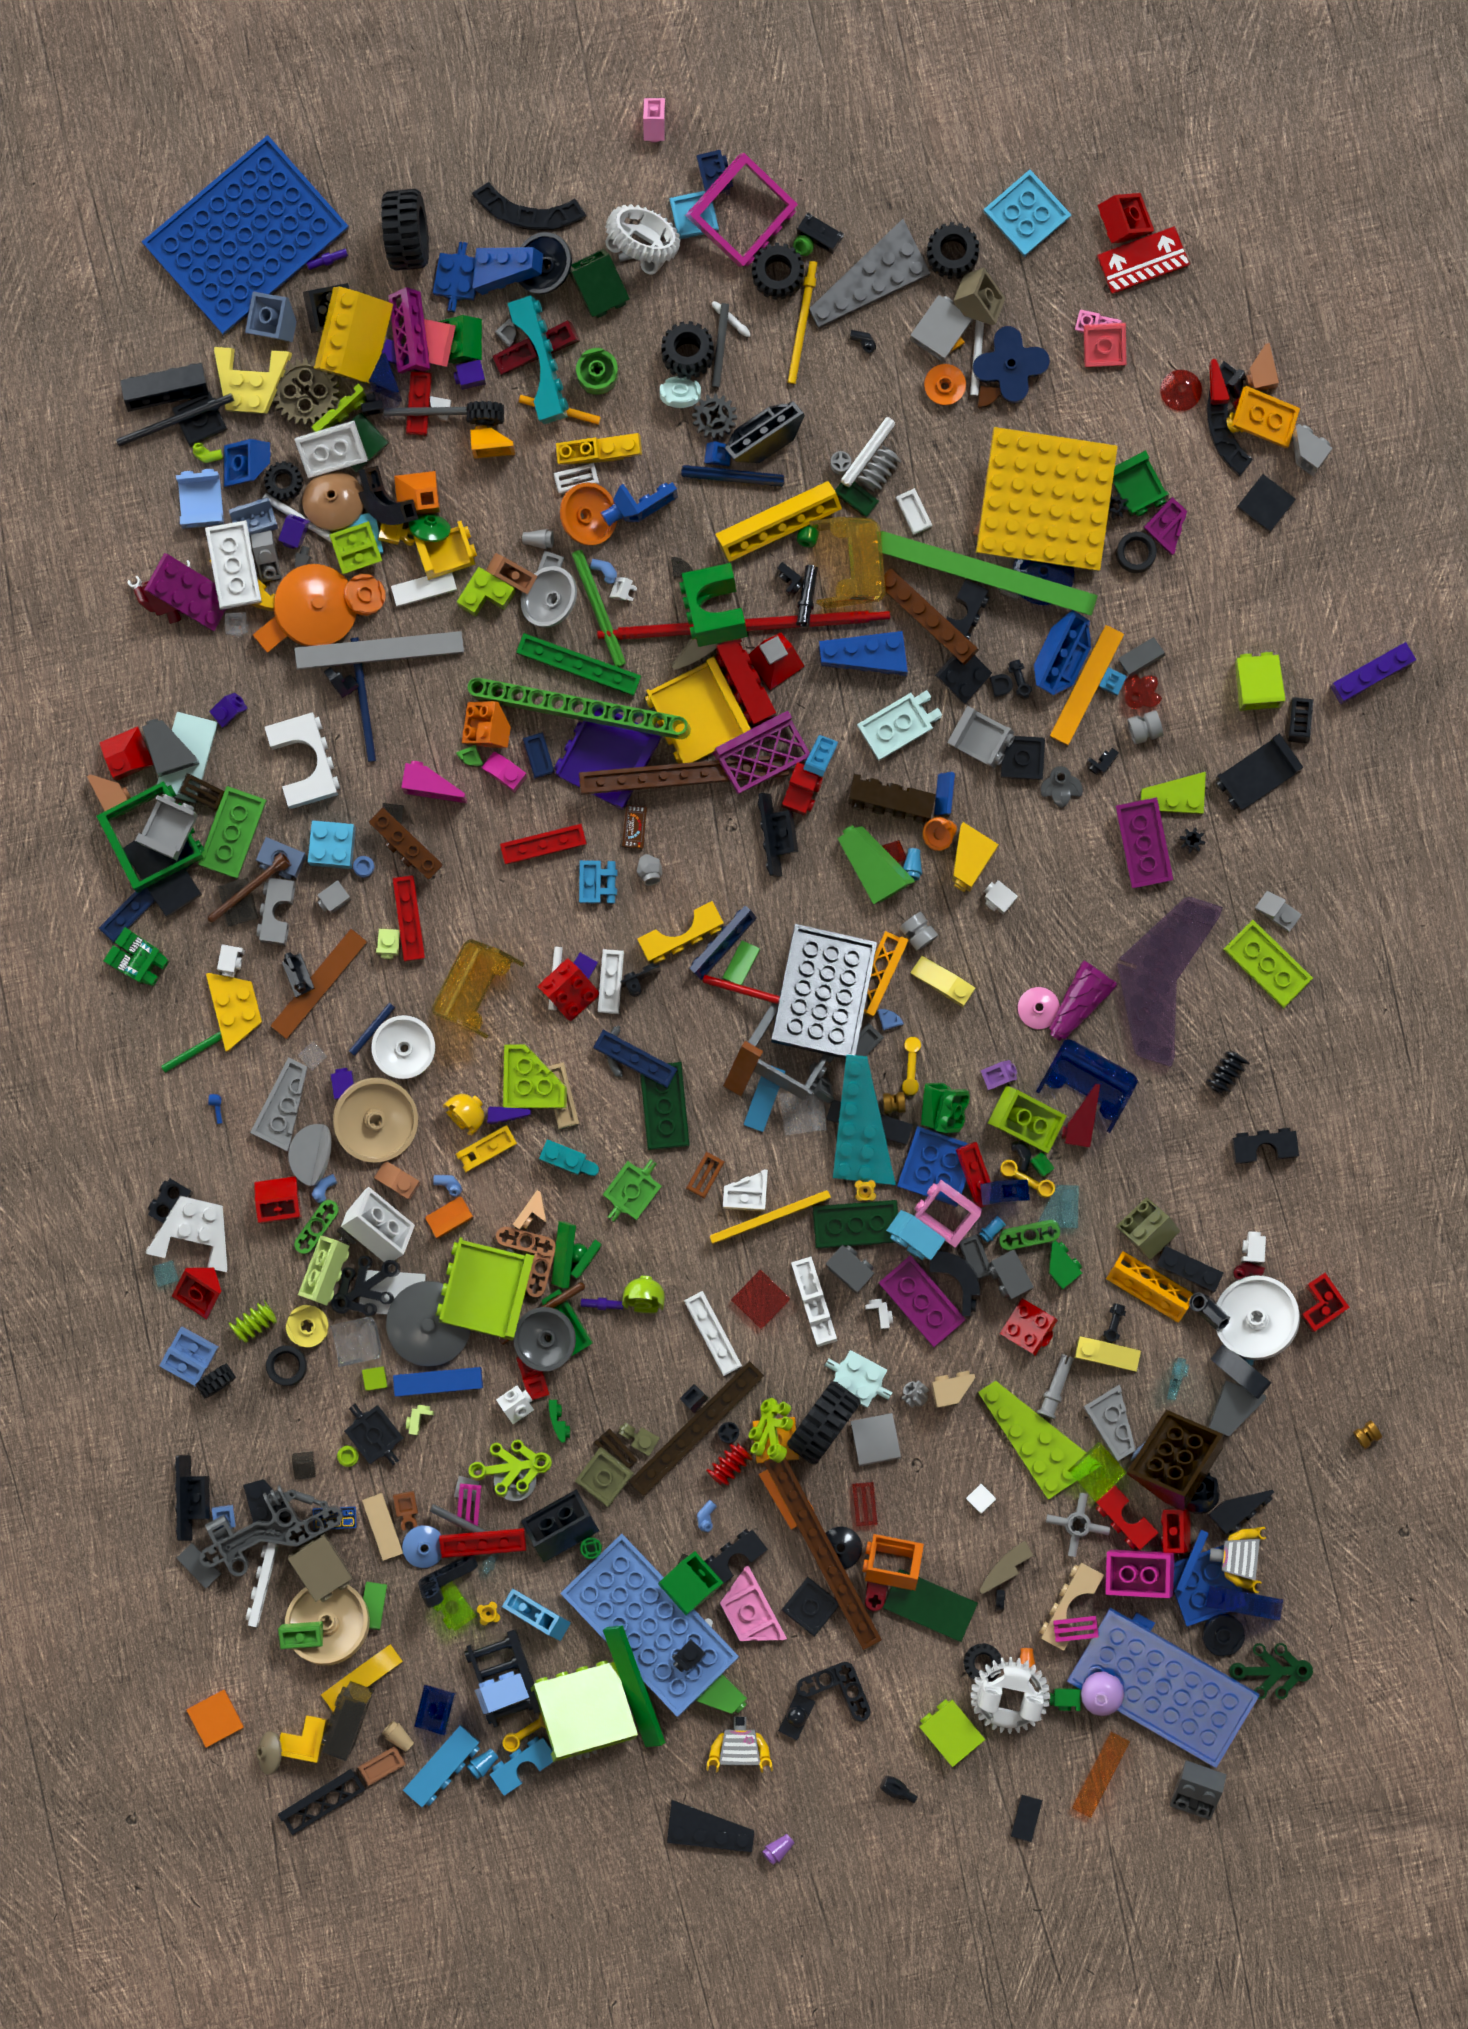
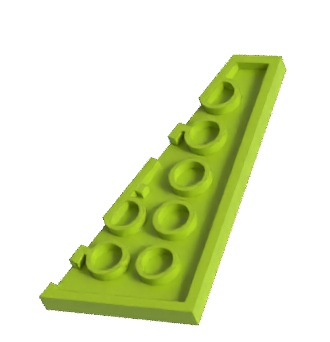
M997 1381L992 1382L978 1392L1047 1499L1058 1494L1101 1465Z

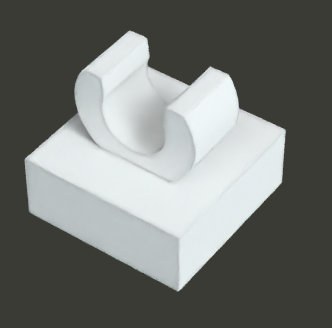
M616 577L609 597L615 600L633 601L634 598L630 597L628 593L629 590L636 591L637 587L632 585L633 581L628 578Z

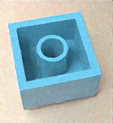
M312 821L308 854L309 865L352 869L355 825Z
M900 1210L886 1230L892 1234L890 1239L905 1248L908 1246L906 1250L922 1260L924 1257L931 1260L946 1240L914 1215Z

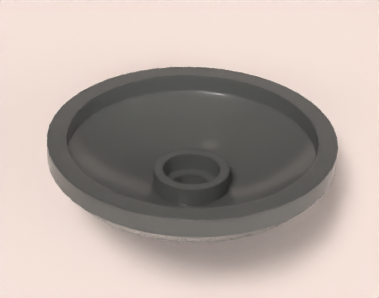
M540 1307L528 1311L520 1318L513 1340L517 1355L522 1362L538 1371H551L563 1366L570 1359L575 1349L576 1335L574 1327L566 1315L554 1308ZM548 1334L552 1337L551 1342H548L546 1339Z

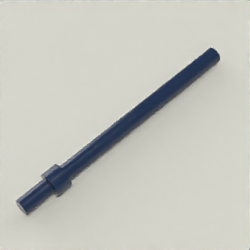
M351 638L350 641L357 642L359 638ZM362 663L354 664L356 682L359 685L357 690L368 762H375L376 756Z

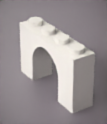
M313 712L265 726L272 750L294 743H303L313 748L317 754V766L310 777L282 786L289 809L337 796V789H340L337 776L333 777L331 769H334L331 756L327 757L325 749H328L326 738H321L319 732L320 729H323L320 718H315Z

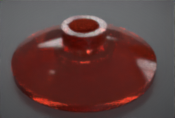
M1175 370L1163 379L1160 394L1163 402L1169 408L1177 411H1186L1193 408L1199 402L1202 395V386L1198 377L1192 372ZM1183 385L1186 390L1180 392L1178 386Z

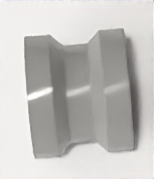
M838 451L833 454L830 464L832 471L838 475H844L851 466V457L848 453Z

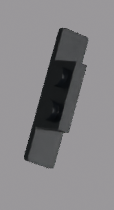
M759 793L758 808L761 811L762 820L760 825L764 833L763 847L767 854L766 868L770 876L781 877L780 856L798 852L793 811L787 810L774 813L771 794Z
M176 1455L175 1511L177 1514V1541H192V1519H210L209 1476H191V1456Z

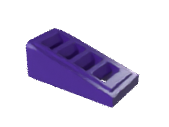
M490 1106L488 1107L487 1124L492 1125L531 1116L532 1111L530 1109Z

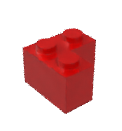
M797 762L782 802V807L806 816L807 811L811 812L815 800L812 798L814 792L819 793L823 778L804 770V764Z
M1326 1272L1305 1285L1317 1304L1303 1312L1300 1316L1311 1332H1315L1350 1308Z

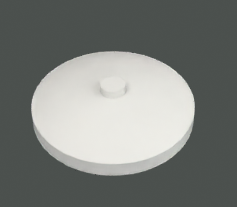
M1249 1276L1238 1280L1222 1293L1217 1302V1305L1231 1318L1225 1328L1220 1331L1216 1330L1221 1342L1229 1350L1245 1359L1263 1360L1278 1355L1292 1343L1299 1329L1300 1312L1296 1299L1283 1283L1270 1277Z

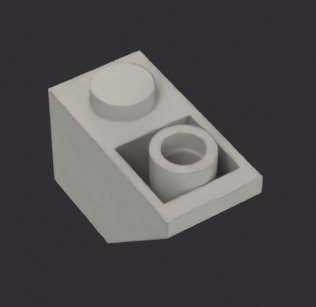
M272 531L252 534V548L261 582L282 578Z

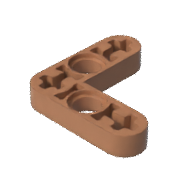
M510 1227L500 1228L496 1233V1239L499 1244L535 1254L526 1290L534 1298L541 1297L547 1287L555 1256L556 1243L553 1239ZM505 1230L509 1231V1235L514 1237L516 1232L520 1233L517 1237V1245H512L514 1240L510 1239L503 1242L500 1234H504ZM523 1236H530L532 1238L530 1247L524 1248L521 1246L520 1240ZM536 1238H540L538 1243L541 1244L549 1241L550 1246H553L552 1250L544 1253L543 1248L537 1247V1251H534ZM540 1261L547 1264V1271L542 1274L538 1273L535 1269L536 1264ZM533 1274L538 1277H545V1281L540 1280L539 1282L542 1290L537 1291L536 1294H533V1290L530 1289V1286L536 1283V1278L532 1279Z

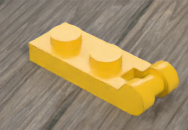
M506 1125L455 1155L458 1160L461 1159L464 1165L463 1169L467 1173L517 1145V1142ZM472 1152H474L477 1158L473 1161L468 1156Z

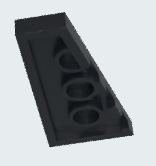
M671 1800L667 1843L752 1852L755 1830Z

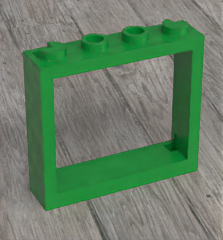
M164 781L96 816L136 893L204 859L201 852L205 850L200 840L195 841L192 835L195 833V830L192 828L187 840L194 854L142 881L139 880L110 821L156 798L157 795L166 794L172 798L177 796L171 785L167 786Z

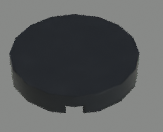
M1218 1614L1211 1617L1205 1623L1202 1630V1640L1205 1647L1212 1654L1217 1656L1232 1655L1242 1647L1245 1641L1244 1628L1236 1617L1229 1614Z

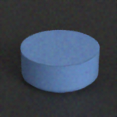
M360 856L353 863L354 872L359 877L366 878L374 872V863L367 856Z

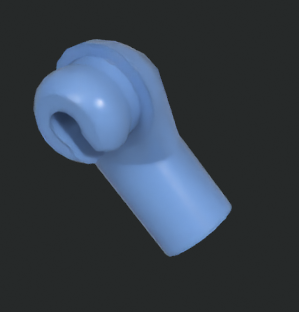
M334 1174L321 1179L315 1185L312 1197L317 1203L324 1202L326 1200V1189L337 1184Z
M434 1175V1185L445 1186L451 1196H459L462 1187L454 1176Z

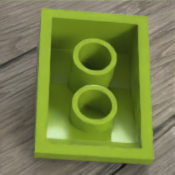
M1005 1086L988 1124L1049 1153L1067 1115L1017 1089Z

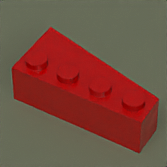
M741 638L723 642L716 646L717 656H715V659L720 668L724 667L727 673L724 677L729 687L733 685L736 691L733 695L738 705H743L745 709L743 715L748 724L752 723L753 727L776 717V711L765 688L761 686L758 673L752 668L750 657L741 646Z

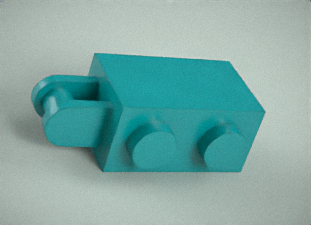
M546 1140L539 1157L540 1161L580 1176L581 1172L590 1176H596L599 1173L598 1165L586 1160V1154L551 1140Z

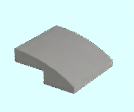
M892 1413L851 1421L859 1466L901 1458Z

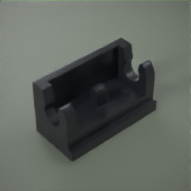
M810 213L805 215L797 228V234L808 236L814 244L831 254L835 252L844 237V233L832 228Z

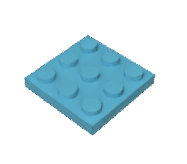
M1028 170L983 209L988 218L1024 257L1071 217L1069 211L1031 170Z

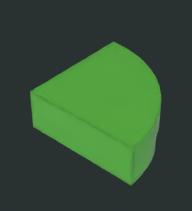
M476 745L456 752L459 759L466 765L473 767L483 766Z

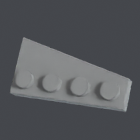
M288 1057L250 1132L289 1152L308 1070L307 1066Z

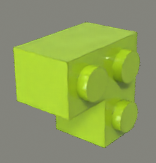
M478 567L457 600V605L475 617L486 600L505 610L515 595V589Z

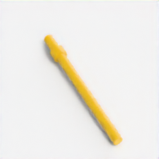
M809 261L807 277H804L803 286L805 288L787 382L789 384H796L812 291L816 286L817 280L815 278L817 262Z

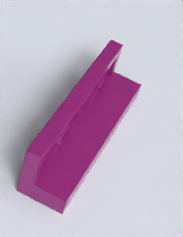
M405 287L388 295L389 302L393 303L391 321L397 370L400 374L412 369L421 371L430 369L421 292ZM401 297L402 303L398 309L396 299ZM401 316H404V323L400 328L399 321ZM404 335H406L407 341L404 347H402L401 341ZM408 354L409 364L404 366V359Z

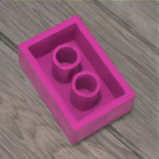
M1128 1550L1107 1551L1106 1595L1171 1598L1173 1596L1174 1553Z

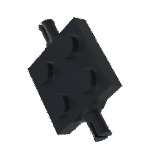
M356 1403L353 1404L349 1410L356 1419L344 1432L370 1465L378 1458L386 1456L392 1466L400 1460L392 1450L404 1437L379 1405H376L368 1412L362 1413Z

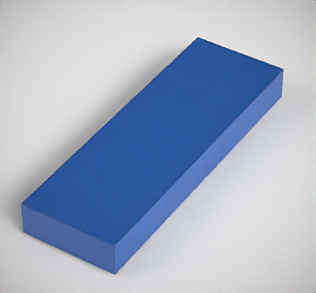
M1199 1530L1175 1587L1176 1590L1180 1592L1185 1591L1208 1537V1532Z

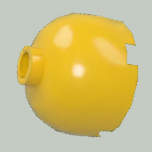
M457 1094L443 1104V1108L448 1107L449 1110L446 1113L460 1129L463 1130L466 1127L469 1130L467 1132L468 1135L472 1136L483 1123L484 1111L481 1108L483 1103L475 1095L471 1097L468 1094Z

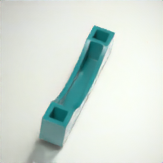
M530 295L509 302L508 307L512 322L529 336L539 356L540 383L534 399L539 421L545 425L568 417L566 412L569 409L568 403L562 397L563 385L560 378H557L556 371H558V366L555 359H552L551 356L553 347L550 340L546 337L545 332L548 329L540 315L542 306L539 300Z

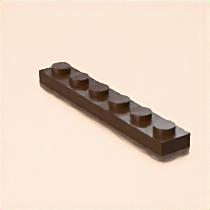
M890 568L876 582L882 590L963 665L979 651L971 641L893 569Z

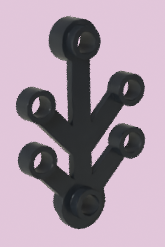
M361 1256L358 1260L359 1269L355 1288L348 1293L350 1280L355 1278L356 1272L353 1268L346 1267L342 1270L340 1291L331 1300L332 1309L339 1314L354 1310L363 1312L366 1316L375 1315L377 1312L375 1304L366 1303L364 1305L353 1302V1300L360 1296L378 1300L382 1304H391L394 1300L391 1292L381 1293L369 1289L387 1277L397 1276L401 1270L400 1264L395 1260H387L383 1263L380 1272L365 1281L367 1270L372 1266L373 1261L369 1256ZM365 1258L368 1260V1264L366 1266L363 1265V1260ZM391 1265L395 1266L393 1273L390 1270ZM347 1270L351 1271L349 1278L346 1276ZM386 1294L389 1295V1300L387 1302L384 1300V1296ZM342 1299L345 1301V1305L343 1307L340 1306V1301ZM368 1306L372 1307L371 1313L367 1312Z

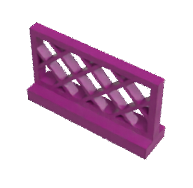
M789 711L760 724L714 749V757L716 760H719L738 795L795 766L797 762L800 763L808 758L810 752L794 726ZM787 727L790 728L793 734L791 741L780 737L781 730ZM770 738L776 740L773 750L761 747L763 739ZM778 741L790 744L787 754L776 751ZM792 745L800 747L804 755L799 758L791 756ZM746 748L758 749L755 759L743 756ZM760 750L772 754L769 764L758 761ZM774 755L786 758L783 766L772 765ZM731 756L738 758L737 769L729 767L725 759ZM742 760L754 763L751 773L739 770ZM756 764L768 768L766 775L761 777L753 774ZM738 774L750 777L748 784L741 788L736 781Z

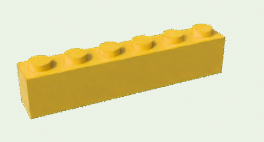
M827 481L715 535L722 552L728 562H731L841 510L842 507L835 490Z

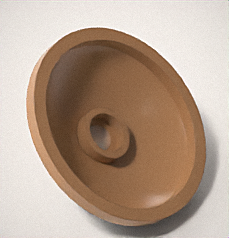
M333 471L316 476L309 482L303 493L302 506L308 520L320 529L326 531L343 530L354 524L363 512L364 505L358 494L363 489L353 476L345 472ZM331 493L335 494L333 498H329L328 495Z

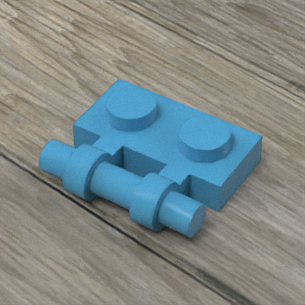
M580 860L579 903H601V895H607V904H615V896L617 895L615 877L618 876L615 861H607V869H601V861ZM601 876L607 877V888H601Z

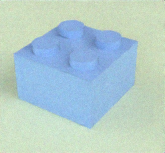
M511 1671L498 1676L499 1681L497 1682L491 1679L478 1684L480 1688L476 1689L475 1693L483 1714L529 1698L520 1673L514 1674Z

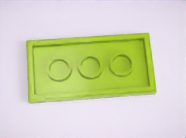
M1254 920L1223 949L1283 1009L1313 979Z

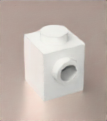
M999 880L995 884L991 882L984 890L986 893L984 897L986 900L985 904L991 910L995 911L997 909L1003 915L1018 897Z

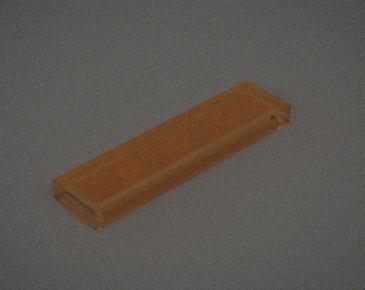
M1112 1731L1110 1732L1071 1808L1090 1818L1092 1817L1130 1743L1129 1740Z

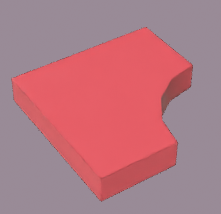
M424 319L429 363L447 367L455 325Z

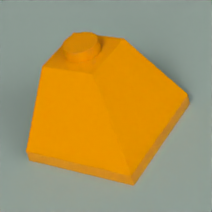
M484 425L476 426L475 429L470 430L471 449L474 459L515 455L513 441L496 430L487 428Z

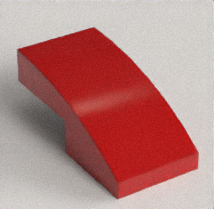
M519 1356L516 1357L525 1389L532 1400L550 1395L543 1371L530 1368L522 1362Z

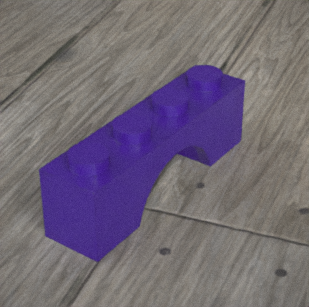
M1404 642L1333 682L1330 687L1340 705L1379 681L1413 665L1416 658L1407 643Z

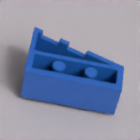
M534 247L476 248L473 289L481 295L488 294V291L497 288L502 289L508 284L541 275L543 253Z

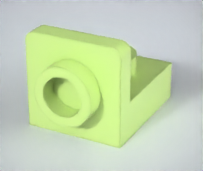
M379 929L376 953L381 955L383 959H393L394 956H399L400 930Z

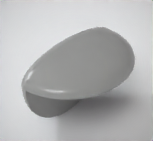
M323 1124L306 1126L294 1136L288 1152L290 1168L295 1177L306 1185H317L327 1169L332 1144L328 1126Z

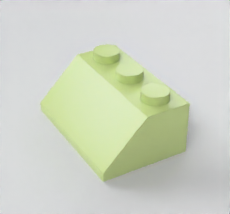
M320 1235L298 1295L327 1306L334 1296L333 1289L341 1277V1268L348 1259V1249L350 1246Z

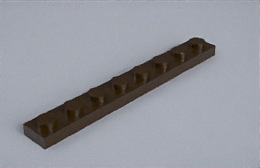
M748 1361L629 1482L645 1496L764 1375Z

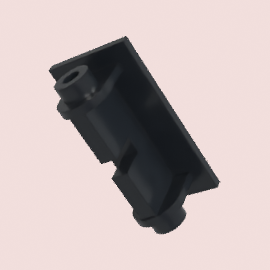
M291 952L286 953L282 964L297 998L315 988L302 954L293 955Z

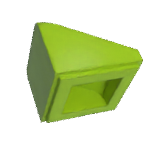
M384 1366L362 1370L366 1391L388 1387Z

